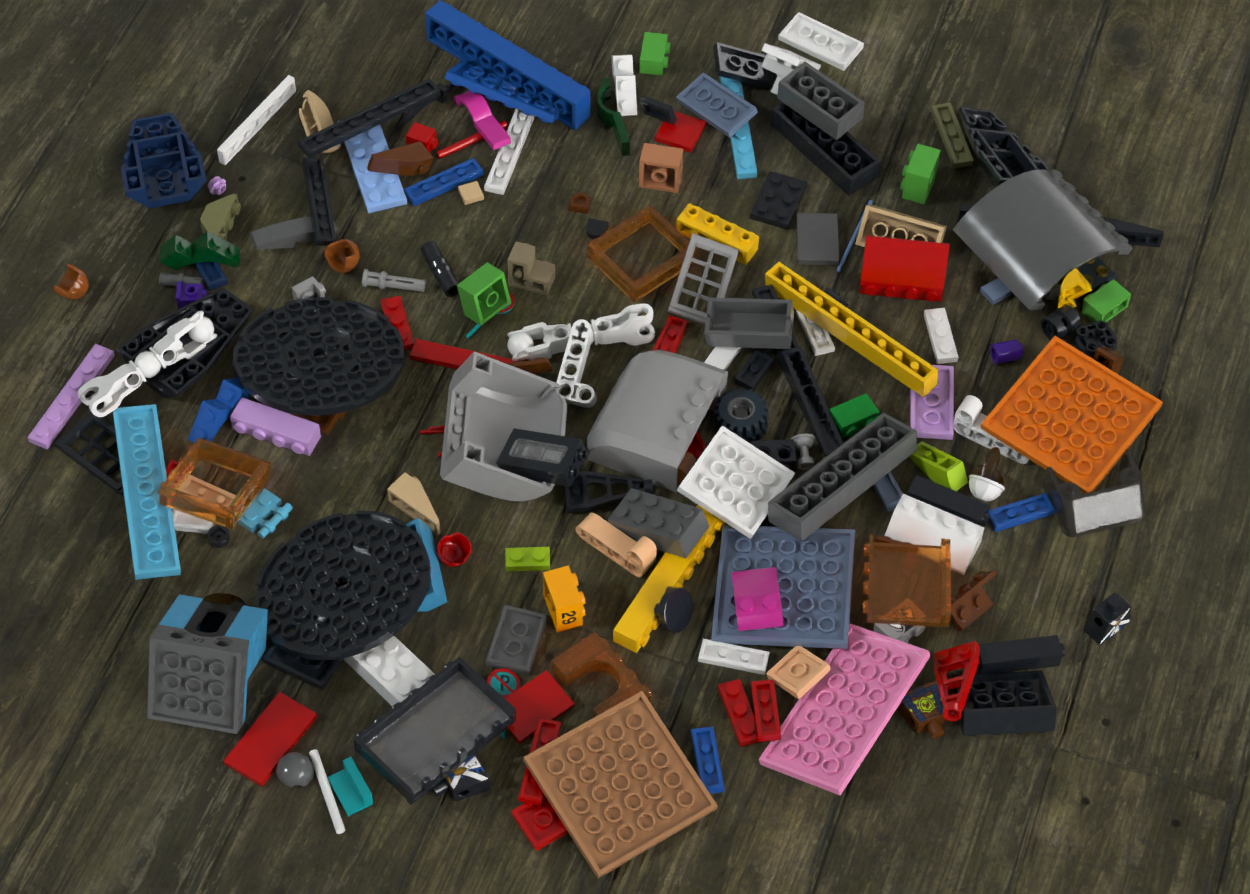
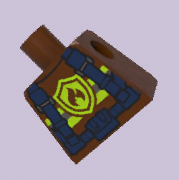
M937 681L909 690L897 707L898 712L915 733L919 734L928 730L933 739L939 738L945 733L941 725L946 722V719L943 717V703Z

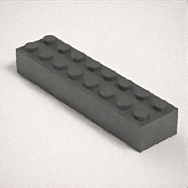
M882 413L768 502L769 522L802 542L917 450V431L886 413Z

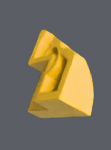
M1076 268L1066 275L1061 284L1057 309L1064 304H1068L1073 308L1076 307L1074 299L1092 291L1090 283Z

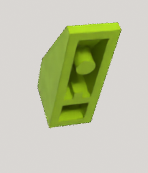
M923 441L917 444V450L909 456L934 483L954 491H958L968 483L963 461Z

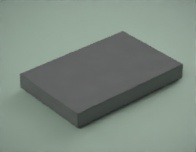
M797 213L798 265H839L837 214Z
M504 605L485 664L499 669L505 668L516 673L530 675L548 615Z

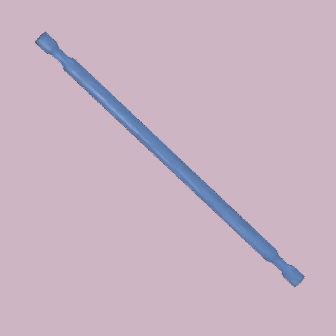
M869 200L868 204L872 205L873 201ZM863 215L840 261V265L837 267V272L841 271V267L858 235Z

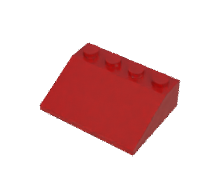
M866 236L859 294L941 302L950 244Z

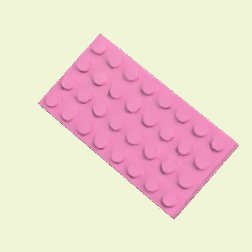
M849 624L848 649H832L825 660L831 670L797 701L780 727L781 740H773L769 743L759 758L760 765L841 796L930 658L929 651Z

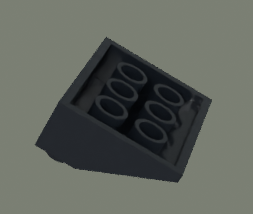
M1042 670L977 673L974 676L959 724L962 734L969 736L983 734L1000 735L1003 733L1022 734L1024 732L1045 733L1047 731H1055L1057 707ZM962 674L952 675V678L962 676ZM961 686L953 688L954 694L959 693Z

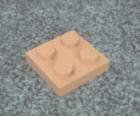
M795 646L766 675L769 680L774 679L776 685L797 699H800L831 668L828 663L802 646Z

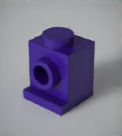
M177 281L176 301L178 309L208 295L207 289L204 290L203 284H182V281Z

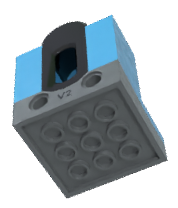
M214 593L204 598L179 594L150 637L147 718L238 734L246 718L247 680L266 650L268 609L246 606L243 599L229 593Z

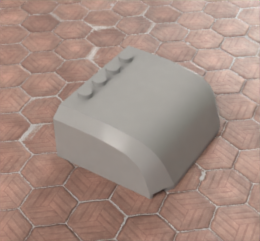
M652 350L639 353L630 360L621 373L586 437L587 460L636 478H643V480L652 479V484L677 492L678 467L685 457L686 451L708 409L715 410L718 398L720 396L724 397V393L727 391L728 371L668 351Z
M473 352L454 372L449 385L440 468L442 479L473 491L508 501H528L549 493L555 484L533 481L500 469L496 462L513 428L565 436L567 403L565 398H561L558 390L560 385L480 353ZM526 446L521 458L558 464L563 459L564 451Z

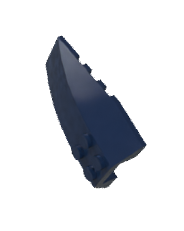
M173 113L139 118L132 121L129 133L130 139L126 146L127 152L123 158L124 165L121 167L126 196L148 208L190 201L207 180L201 153L196 150L194 143L188 139L187 133L182 130L180 123Z

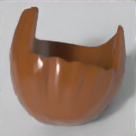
M348 239L333 242L324 250L329 266L338 273L343 274L352 271L360 259L358 246Z
M67 264V272L60 280L59 286L55 285L53 287V291L63 298L77 300L86 294L89 280L80 268Z

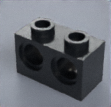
M794 439L751 441V445L795 473L796 454Z

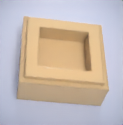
M477 181L458 186V191L465 205L484 200V195Z

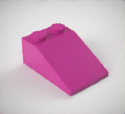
M776 567L731 572L738 631L783 626Z

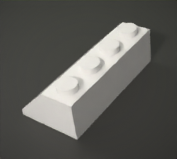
M903 494L893 512L884 536L918 546V556L964 575L981 543L984 527Z

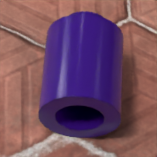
M1014 339L991 344L990 353L994 364H1001L1020 360L1021 355L1024 354L1022 343Z

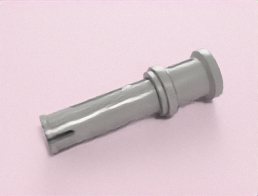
M364 269L362 287L374 286L379 287L381 290L389 287L424 293L426 280L388 275L385 271L377 273Z

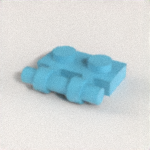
M264 488L235 518L238 524L252 533L260 528L257 534L264 539L268 534H272L276 530L275 526L281 520L284 521L289 516L288 513L293 507L289 503L279 507L282 504L281 499Z

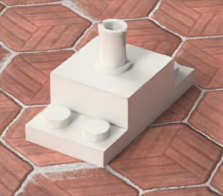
M766 43L762 48V51L767 54L761 67L777 75L770 91L778 95L779 81L806 61L817 70L821 67L820 64L783 48Z

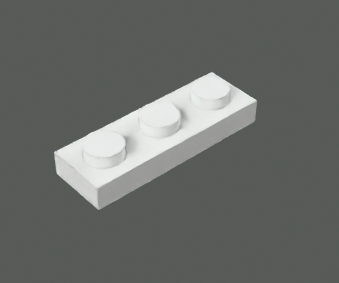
M945 308L924 310V318L936 363L957 362L958 354Z

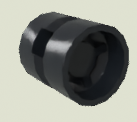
M1064 304L1055 310L1054 313L1043 318L1040 324L1045 336L1051 340L1054 336L1062 339L1067 333L1078 328L1081 321L1076 310L1072 306Z

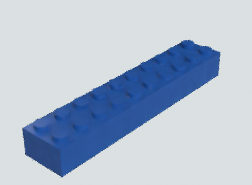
M439 0L425 12L427 40L461 61L464 58L470 59L471 65L484 67L485 73H494L518 87L517 91L532 94L533 100H542L560 110L557 120L575 131L590 118V90L586 86L577 83L571 77L562 74L556 68L532 56L526 50L499 36L495 31L484 27L480 22H476L465 13H461L453 8L450 4Z

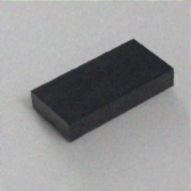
M645 95L640 99L646 115L672 125L677 121L671 105Z

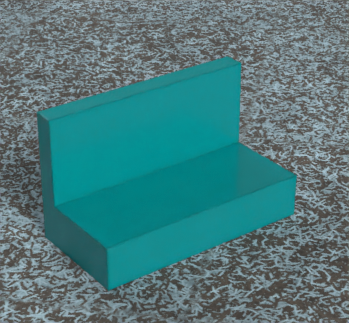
M352 757L343 760V770L327 777L347 816L373 805L372 793Z

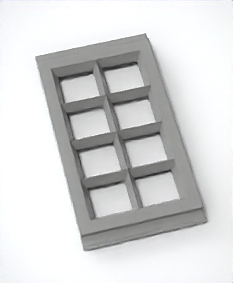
M692 233L667 312L705 325L707 313L697 310L699 300L708 301L709 298L701 294L704 284L719 288L716 298H724L739 250ZM695 247L710 251L707 262L692 258ZM714 253L728 258L725 269L711 264ZM691 262L705 266L702 278L688 273ZM709 268L724 273L721 284L706 279ZM686 277L701 282L697 293L683 288ZM681 292L696 297L693 308L678 303Z

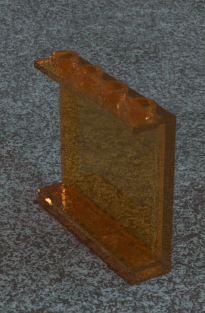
M870 534L868 543H864V556H868V562H864L863 575H867V581L863 583V594H867V600L863 601V614H867V623L949 628L951 619L950 539L941 538L940 546L873 542V534Z

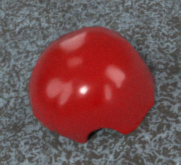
M459 532L443 536L436 546V556L442 564L448 567L461 566L472 553V544L468 537Z

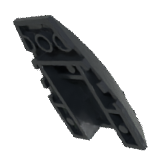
M960 107V116L970 145L994 187L1028 171L1050 170L1039 156L1034 157L1031 154L1032 149L1028 145L1022 146L1017 141L1019 137L1015 133L1006 130L1008 126L991 110Z

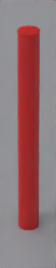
M506 121L499 123L503 129L508 128ZM478 132L437 151L436 156L438 159H441L484 138Z

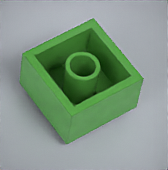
M917 144L915 151L911 150L908 158L910 163L909 165L905 164L902 176L905 177L902 179L900 189L903 190V199L925 205L937 175L941 150Z
M488 262L457 285L464 315L479 325H483L511 303L504 272Z

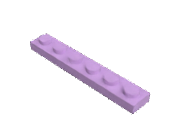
M98 344L93 346L28 436L30 443L48 450L82 401L78 397V390L91 379L101 376L115 356L113 350Z

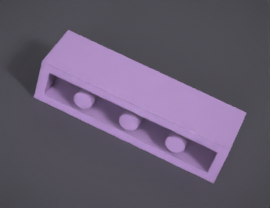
M243 397L230 416L232 429L236 432L254 436L258 440L271 442L278 447L291 449L297 454L310 456L321 437L319 424Z

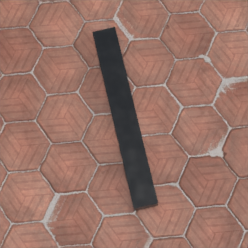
M429 78L299 140L298 147L308 158H311L439 96L441 90Z

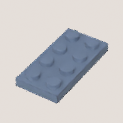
M704 72L676 97L678 103L729 138L758 113L755 106Z

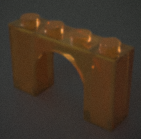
M596 632L551 660L552 673L565 688L591 672H604L616 679L619 684L617 692L593 708V718L640 691H643L651 703L652 694L649 688L638 681L635 672L624 665L621 656L618 653L614 654L607 640L604 637L600 638Z

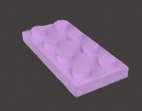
M932 365L938 369V385L924 398L910 389V427L917 431V438L953 440L954 366Z

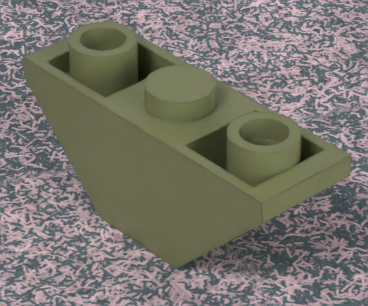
M231 194L206 205L200 218L203 234L208 231L226 241L227 233L233 227L234 218L240 213L241 209L237 194Z

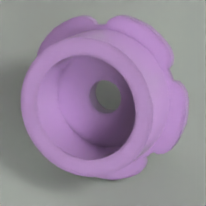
M219 176L211 179L207 186L210 193L213 195L222 194L226 190V180L221 179Z

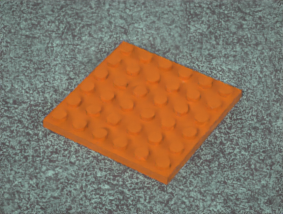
M1054 336L981 423V429L1089 497L1162 407L1163 402Z

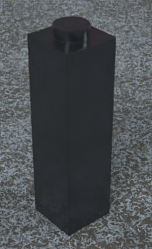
M917 475L907 493L912 498L981 527H986L990 518V514H987L988 504Z
M1058 635L978 644L980 646L978 671L979 673H998L1059 666L1062 657L1065 655L1064 646L1062 643H1059Z

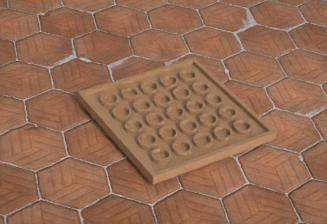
M643 691L523 757L525 765L597 879L708 815L718 807Z

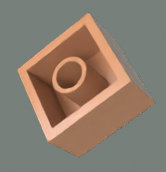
M644 143L639 161V187L678 193L682 179L684 149Z

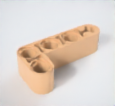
M590 513L576 527L577 534L584 541L636 577L641 578L656 563L657 548L652 540L642 536L636 542L595 513Z

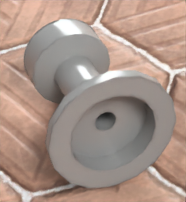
M799 434L792 437L795 449L800 450L801 458L797 460L798 469L810 470L815 466L814 459L809 457L808 449L815 442V436L812 434Z

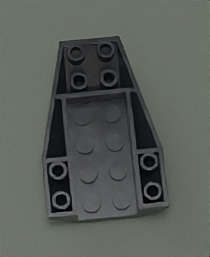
M223 287L148 324L117 348V351L126 364H129L131 360L135 362L136 357L140 353L150 351V347L153 348L159 340L167 335V329L184 318H191L198 311H203V316L209 318L213 323L214 334H217L216 339L207 343L206 347L192 359L183 358L172 365H167L165 369L161 366L160 372L156 376L145 378L146 382L144 383L162 397H175L210 370L251 316L253 308ZM188 332L179 339L183 344L182 347L193 341L189 337Z

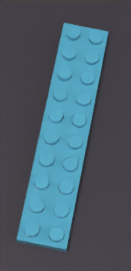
M156 404L117 408L113 411L135 580L181 575Z

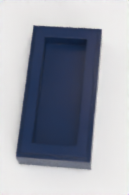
M217 262L193 263L209 291L228 284V280Z

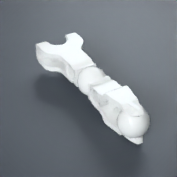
M648 304L630 305L618 314L600 317L596 320L592 319L590 324L593 330L591 344L593 342L595 345H598V343L626 342L629 345L636 346L652 342L655 337V330L650 324L653 320L652 307ZM642 312L647 313L645 316H638ZM540 322L523 327L522 330L509 332L507 348L513 356L512 360L550 359L553 354L565 352L572 329L571 324L547 326L546 323ZM583 328L582 331H579L581 336L583 332H587L586 328ZM641 332H648L647 335L640 334ZM543 339L544 344L534 346L533 340Z
M198 311L191 318H184L167 329V335L159 340L153 348L150 347V351L140 353L136 357L135 362L131 360L129 364L120 366L108 375L93 378L81 386L78 390L79 399L84 404L89 405L90 411L95 416H106L118 408L125 396L137 389L142 382H146L145 378L156 376L160 372L161 366L165 369L167 365H172L183 358L192 359L206 347L207 343L215 340L217 334H214L212 321L203 316V311ZM188 332L189 337L193 341L182 347L183 344L179 339ZM88 391L95 392L91 397L85 398ZM104 401L103 408L97 410V405Z

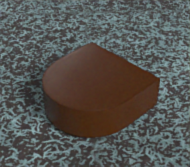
M585 193L574 194L570 199L568 211L589 213L590 197Z

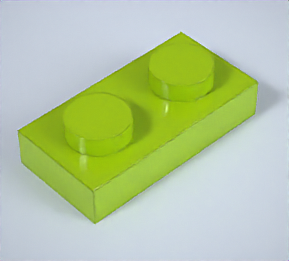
M550 547L505 548L506 571L550 570Z

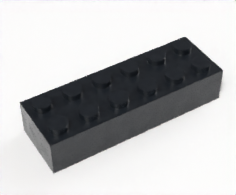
M781 103L773 108L771 125L848 196L879 177L881 161L848 131L836 140L785 103Z

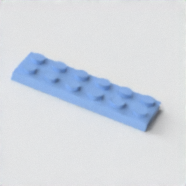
M380 124L344 141L367 212L372 213L406 205L407 199L397 174L367 170L372 154L389 150Z

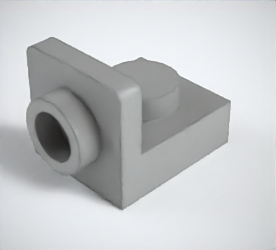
M312 276L292 287L293 300L315 296L325 297L326 289L321 282L318 283Z

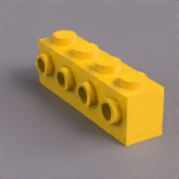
M690 203L676 220L677 233L690 239L693 233L738 249L736 261L747 265L758 250V235Z

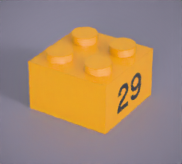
M569 565L543 572V596L556 632L582 626L583 616L586 615L583 606L585 604L584 594L582 591H578L577 586L579 584L576 573H571Z

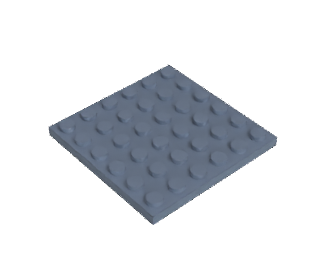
M723 525L711 641L743 645L848 649L855 530L818 528L801 542L778 527L759 526L750 539L730 525ZM776 567L783 626L738 631L731 572Z

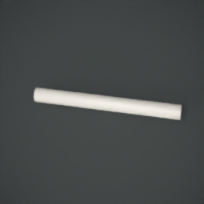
M316 749L311 750L309 755L337 834L345 832V827L319 752Z

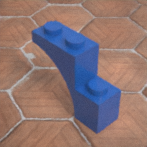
M237 378L224 379L216 399L202 401L188 440L204 449L210 448L217 432L231 416L240 399L243 397L249 400L250 394L243 388Z

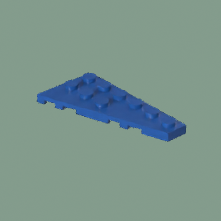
M464 58L446 73L445 79L449 80L451 84L464 86L472 93L486 95V98L489 100L503 102L506 107L520 109L526 115L537 116L545 123H553L559 117L560 110L542 100H533L532 94L517 91L518 87L494 73H485L484 67L471 65V60L468 58Z

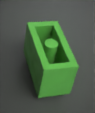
M644 33L640 56L641 74L663 76L664 68L668 67V57L666 54H670L671 43L667 42L668 34Z
M1113 279L1107 284H1102L1095 293L1088 294L1084 298L1081 313L1092 322L1096 323L1100 320L1108 322L1128 307L1131 293Z

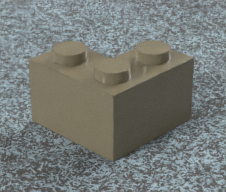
M515 242L508 257L509 286L548 296L555 279V264L536 260L535 246Z

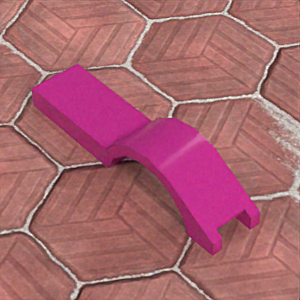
M468 90L463 94L453 96V100L458 106L462 105V103L466 106L471 114L475 128L493 150L511 144L510 136L494 118L486 100L480 93H472Z

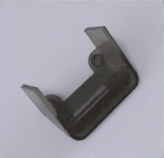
M1129 448L1125 450L1119 466V481L1121 485L1082 494L1079 487L1071 482L1059 484L1052 467H1047L1042 488L1054 506L1055 517L1066 536L1072 538L1137 523L1143 519L1146 509L1142 476Z

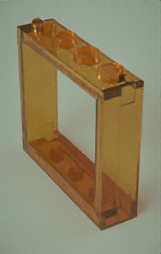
M650 205L638 211L631 218L625 219L615 228L609 229L599 238L593 239L588 244V258L633 302H636L680 273L689 241ZM650 222L681 252L641 278L633 281L604 251ZM695 247L692 258L697 259L698 249Z
M198 438L195 444L189 447L187 454L180 458L177 467L170 471L166 481L161 482V487L158 491V494H160L159 504L233 529L269 480L271 462ZM201 460L250 477L228 507L178 490Z

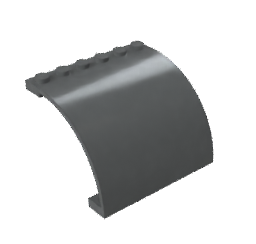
M1055 169L1032 170L1005 181L981 198L953 229L1029 310H1042L1046 304L1041 299L1073 269L1100 255L1110 252L1128 255L1133 249L1128 244V240L1124 236L1119 235L1114 230L1115 227L1101 217L1102 214L1088 204L1089 201L1075 191L1076 188L1062 178L1063 175Z

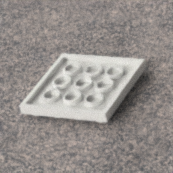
M722 426L679 485L677 491L751 539L768 515V502L787 487L795 473Z

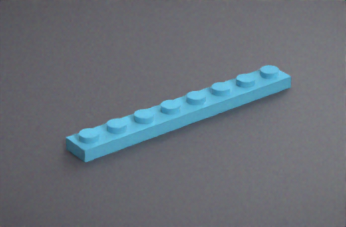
M719 76L720 83L744 99L740 81ZM747 122L730 138L737 179L757 178L755 156L749 123Z

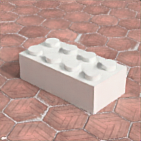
M395 636L369 651L344 658V661L392 707L397 702H402L406 699L412 690L424 685L430 676L435 675Z

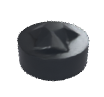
M223 525L211 527L207 533L209 544L215 548L226 546L230 541L229 530Z

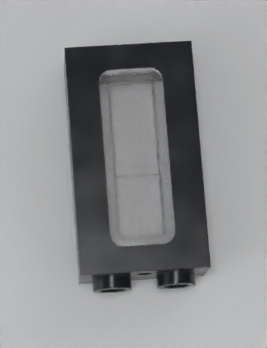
M513 428L496 464L500 469L533 481H544L550 484L571 487L574 479L578 476L583 461L587 457L588 451L582 440L578 438Z

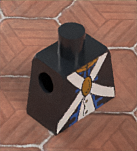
M1113 593L1092 610L1084 631L1100 645L1130 622L1132 607L1118 593Z
M473 755L434 786L432 792L437 797L448 791L453 801H459L490 790L489 777L475 755Z

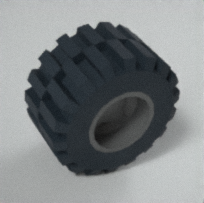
M734 388L731 389L730 393L726 391L724 397L720 396L718 398V403L715 404L714 410L716 432L724 426L748 443L750 442V444L751 441L762 439V434L765 435L768 427V405H766L765 398H761L760 393L755 394L752 389L747 391L745 388H741V390Z

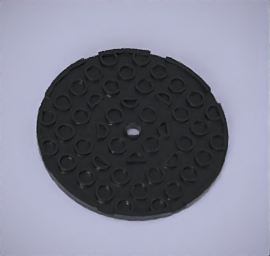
M332 297L303 298L285 302V306L275 310L270 308L259 314L245 326L239 335L237 344L234 346V369L243 388L255 399L269 407L299 415H333L362 407L383 395L395 383L402 371L404 345L398 329L388 322V318L370 306L348 299L345 302L333 301Z
M357 511L356 514L348 515L337 513L304 526L296 531V536L286 544L282 543L279 545L260 572L256 584L258 587L256 597H254L256 608L268 609L266 635L282 650L292 655L312 660L347 658L379 646L398 633L412 619L420 608L429 587L431 574L430 560L419 535L415 530L406 526L402 520L375 511ZM345 581H347L348 585L345 584L343 586H339V588L337 587L338 584H341Z

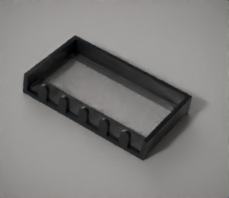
M458 657L456 660L448 662L438 674L430 676L420 688L412 690L409 696L402 702L394 704L388 713L384 716H379L366 730H361L354 738L355 752L359 753L412 805L516 721V709L465 661Z

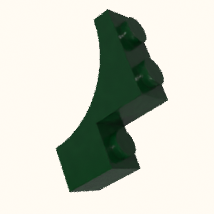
M208 231L193 243L174 235L160 246V263L176 271L186 265L198 262H217L235 268L240 264V248Z

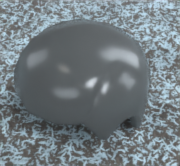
M291 752L283 756L278 761L276 768L279 781L290 788L296 785L303 787L308 785L313 779L315 771L310 759L299 752Z

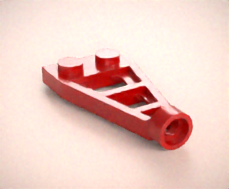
M976 641L934 653L933 670L943 703V717L948 721H957L961 718L979 664L980 646ZM965 667L962 676L951 679L947 678V672ZM961 686L959 693L949 696V689Z

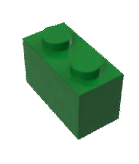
M867 393L829 409L841 439L853 437L879 416V410Z

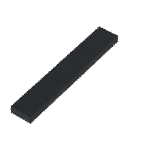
M303 157L302 166L315 245L328 246L337 240L323 159Z

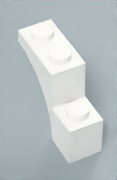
M631 54L611 55L617 112H620L621 116L637 115L633 57Z

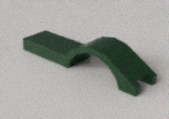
M609 77L603 79L597 94V115L604 124L613 128L621 155L627 156L630 155V141L620 112L609 110L603 105L605 101L611 98L609 91L611 83Z

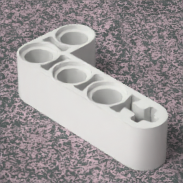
M580 319L572 326L557 383L560 385L558 388L560 395L563 388H571V392L568 395H561V398H565L566 403L590 408L597 401L596 393L591 386L580 382L591 346L593 330L588 321ZM583 328H586L587 332H583L581 336L579 331H582ZM577 347L582 348V352L579 355L572 354L573 349ZM569 368H577L574 375L566 374ZM585 392L592 393L589 400H581V396Z
M966 396L955 413L954 430L958 434L989 449L998 447L1001 455L1018 463L1026 464L1029 461L1028 458L981 429V423L987 417L981 413L982 402L975 396Z

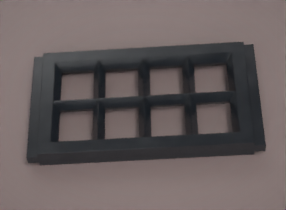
M90 411L54 442V446L116 493L123 495L122 480L117 483L108 476L120 466L119 459L110 453L117 447V441L106 450L97 444L107 433L116 438L115 427L102 417L95 416ZM95 423L104 430L92 440L84 432ZM81 436L89 444L77 453L69 445ZM94 446L103 453L90 463L82 455ZM107 455L116 463L104 473L95 465Z

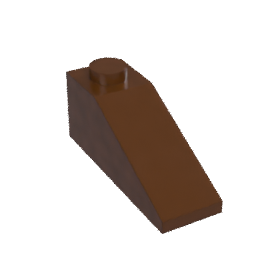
M420 141L372 154L367 170L414 176L428 172L433 157Z

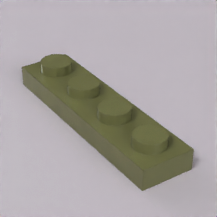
M951 103L932 105L931 112L953 169L973 166L974 160Z

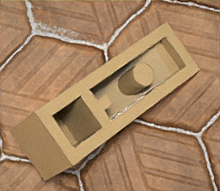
M404 472L387 489L389 502L414 520L419 518L438 536L440 534V522L421 482L416 477H411Z

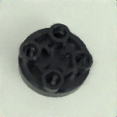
M1100 320L1096 323H1087L1078 327L1074 344L1076 349L1094 359L1098 347H1108L1115 351L1117 337L1114 331L1108 327V324Z
M669 586L666 588L660 603L655 605L654 614L659 617L660 624L665 631L678 633L688 625L693 609L692 598L689 592L684 588Z

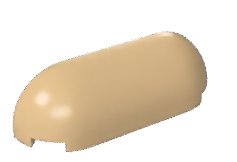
M307 90L303 95L305 100L302 108H299V115L308 137L334 123L325 103L316 94ZM341 143L321 153L334 152L340 148Z

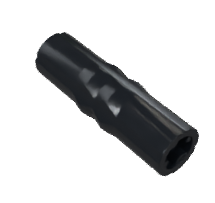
M435 241L424 243L420 248L421 253L447 297L457 295L459 293L457 288L459 282Z

